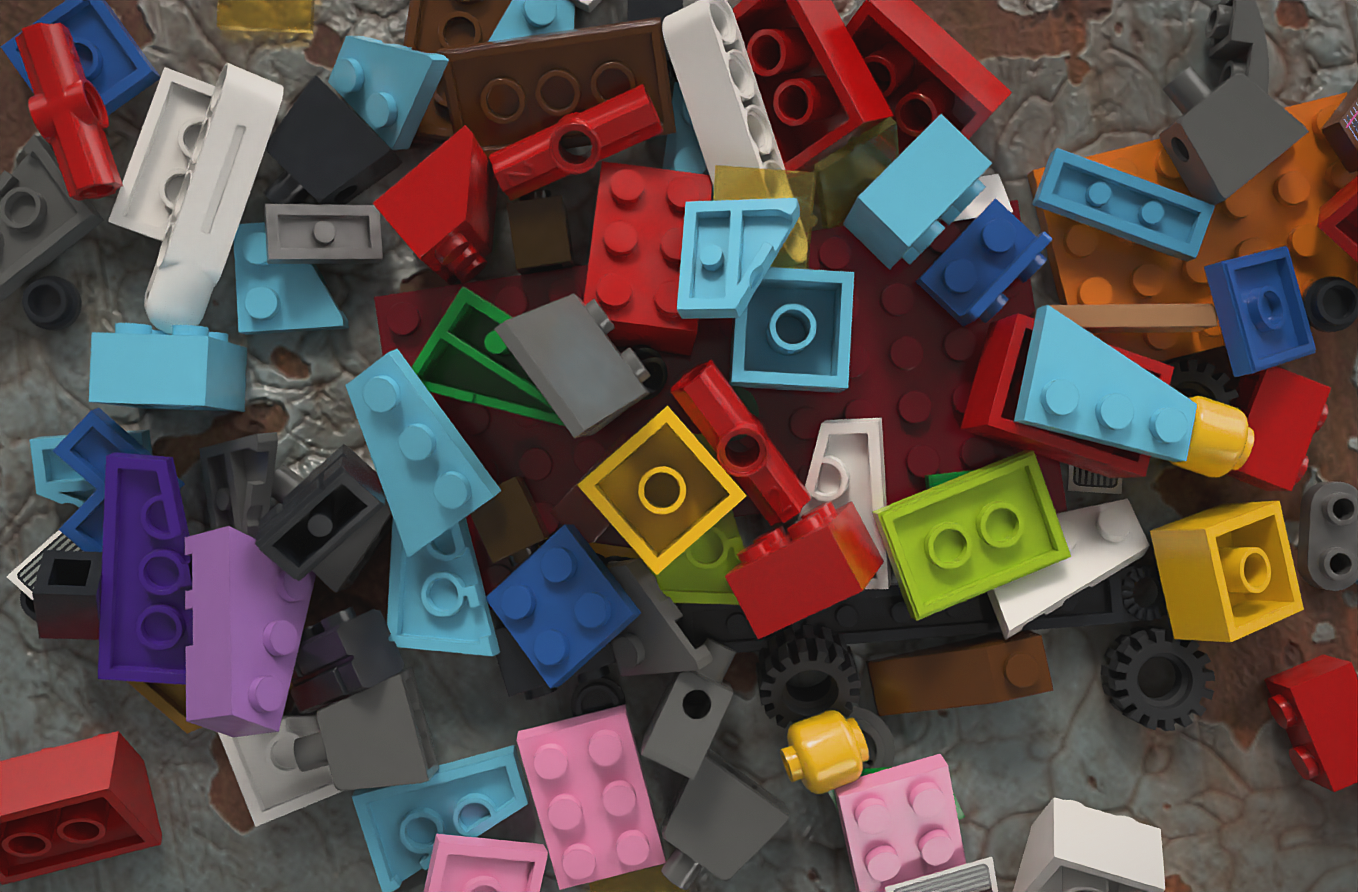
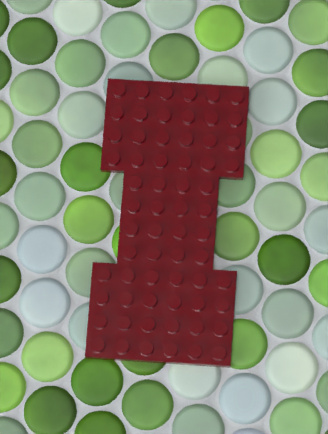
M1018 200L1009 201L1013 210L1012 214L1021 221ZM975 218L953 221L949 226L943 220H940L939 222L945 229L910 265L901 258L890 270L845 226L806 232L809 242V255L805 261L806 269L854 272L848 389L840 393L742 387L755 398L759 410L758 418L762 421L766 435L804 486L821 423L825 420L882 418L887 505L925 491V475L977 470L1024 451L1023 449L960 428L989 324L1017 313L1030 317V314L1035 311L1031 279L1029 278L1026 282L1022 283L1016 277L1002 292L1009 300L988 322L984 323L977 318L964 327L915 282ZM588 265L376 296L374 301L382 356L398 349L412 367L462 286L475 292L512 317L571 294H576L584 302ZM699 318L697 335L691 356L658 352L668 370L667 381L662 391L652 399L640 400L594 435L574 438L566 426L433 392H430V394L497 485L516 476L524 478L550 537L564 524L575 525L587 542L632 548L578 487V484L666 406H669L692 434H702L671 393V387L688 371L698 364L706 363L711 359L729 383L733 318ZM616 346L620 353L628 349L626 347ZM747 435L740 440L728 441L726 446L737 453L746 452L755 446L756 440ZM1035 454L1056 514L1067 512L1060 462ZM728 474L733 479V481L740 487V489L747 495V493L744 491V489L741 487V485L738 483L733 475ZM748 495L732 509L734 517L761 513ZM469 514L466 516L487 597L522 563L512 567L507 557L492 563ZM550 537L538 542L539 546L541 547ZM488 603L489 610H492L493 608Z

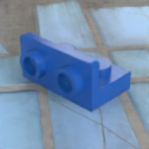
M995 198L915 282L963 327L972 323L977 318L986 323L1009 300L1002 292L1017 277L1022 283L1026 282L1046 262L1047 258L1041 251L1053 238L1045 231L1035 236Z

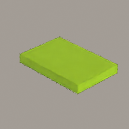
M1024 450L872 511L909 615L916 621L1071 557L1033 450Z

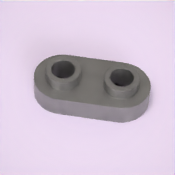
M1317 483L1305 492L1301 500L1297 565L1302 578L1316 588L1332 591L1343 590L1353 585L1358 579V490L1348 483ZM1337 500H1340L1343 505V513L1339 518L1333 513V505ZM1337 554L1340 559V567L1336 572H1333L1330 568V560Z

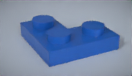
M96 408L91 410L53 450L55 454L97 489L58 529L86 552H102L106 456L114 452L152 455L103 410ZM177 477L179 488L181 489L185 483Z

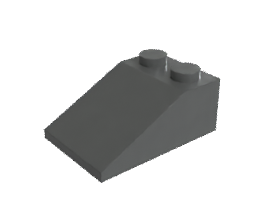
M571 294L508 319L494 329L574 438L594 435L650 394L642 382L651 375L630 347L620 353L607 334L615 326L595 299L585 305L576 294Z

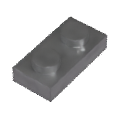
M265 204L267 264L380 263L383 259L380 212L374 205Z

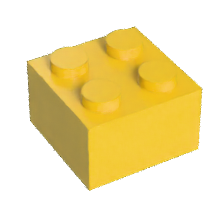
M666 406L578 484V487L656 575L747 496L669 406Z
M1280 501L1224 503L1150 530L1174 639L1233 642L1304 610Z

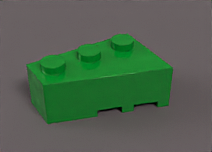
M462 286L411 367L427 390L455 399L565 426L494 330L501 323L513 317L475 292Z

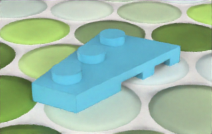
M1048 304L1037 308L1014 422L1172 462L1187 461L1197 404Z
M398 349L386 353L345 385L407 557L413 555L501 492L499 486Z
M466 517L410 557H407L393 519L387 626L391 634L388 640L395 641L396 646L400 648L483 656L499 654L500 649L488 602L485 599L486 594Z
M512 745L439 765L437 772L427 782L355 789L352 799L382 892H393L401 886L402 881L422 868L424 870L429 868L436 834L478 837L526 806L529 802L530 794L516 747Z

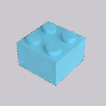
M940 114L857 197L843 225L889 270L901 258L910 265L945 229L939 220L942 219L949 226L986 188L979 178L990 167L992 162Z
M770 267L740 318H733L729 384L746 388L840 393L848 389L854 272Z
M115 323V333L92 332L89 402L142 409L245 412L247 348L228 342L229 334L209 332V328L203 326L172 325V335L161 330H152L151 325Z

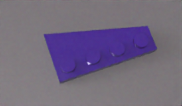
M116 452L106 456L98 679L186 685V646L193 645V610H185V591L192 590V556L185 555V537L190 535L173 457Z

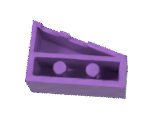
M227 526L185 537V555L192 556V590L185 591V610H193V645L186 646V721L233 738L279 732L316 574L311 570L300 581L293 579L255 545V538Z

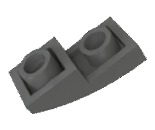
M1220 1L1212 7L1205 27L1206 37L1211 38L1208 58L1228 61L1221 73L1219 85L1239 72L1245 74L1268 94L1269 58L1267 40L1256 1Z

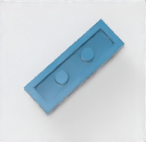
M1059 148L1050 153L1032 205L1186 262L1197 258L1215 205Z

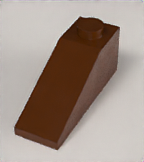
M1031 630L1019 631L1006 640L1003 632L866 661L878 716L1000 703L1054 691L1042 635Z

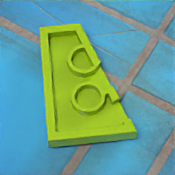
M693 434L718 462L714 449L702 434ZM730 510L658 575L649 567V570L657 579L660 590L670 597L674 603L740 605L725 578V575L740 563L736 554L744 549L733 511Z

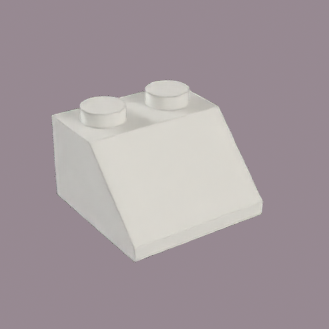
M1054 797L1031 826L1013 892H1164L1165 878L1161 829L1139 823L1127 816H1115L1088 808L1077 801L1062 800Z

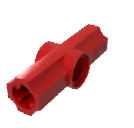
M36 23L22 28L21 34L15 37L35 95L28 100L29 111L39 133L53 147L69 197L81 201L85 199H100L115 194L116 190L122 187L123 184L104 129L109 126L108 113L98 91L86 79L70 30L62 23Z
M641 84L581 113L567 114L557 124L491 153L489 159L502 191L512 201L567 175L586 173L598 161L662 133L663 127L644 84ZM569 131H581L591 140L592 147L585 154L574 155L565 150L561 137Z
M712 359L706 363L698 364L684 374L671 387V393L717 453V460L720 466L728 474L735 477L771 526L776 523H785L799 514L805 504L811 500L810 493L766 435L762 421L750 413ZM746 434L756 440L755 446L746 452L737 453L726 446L728 441L737 435Z

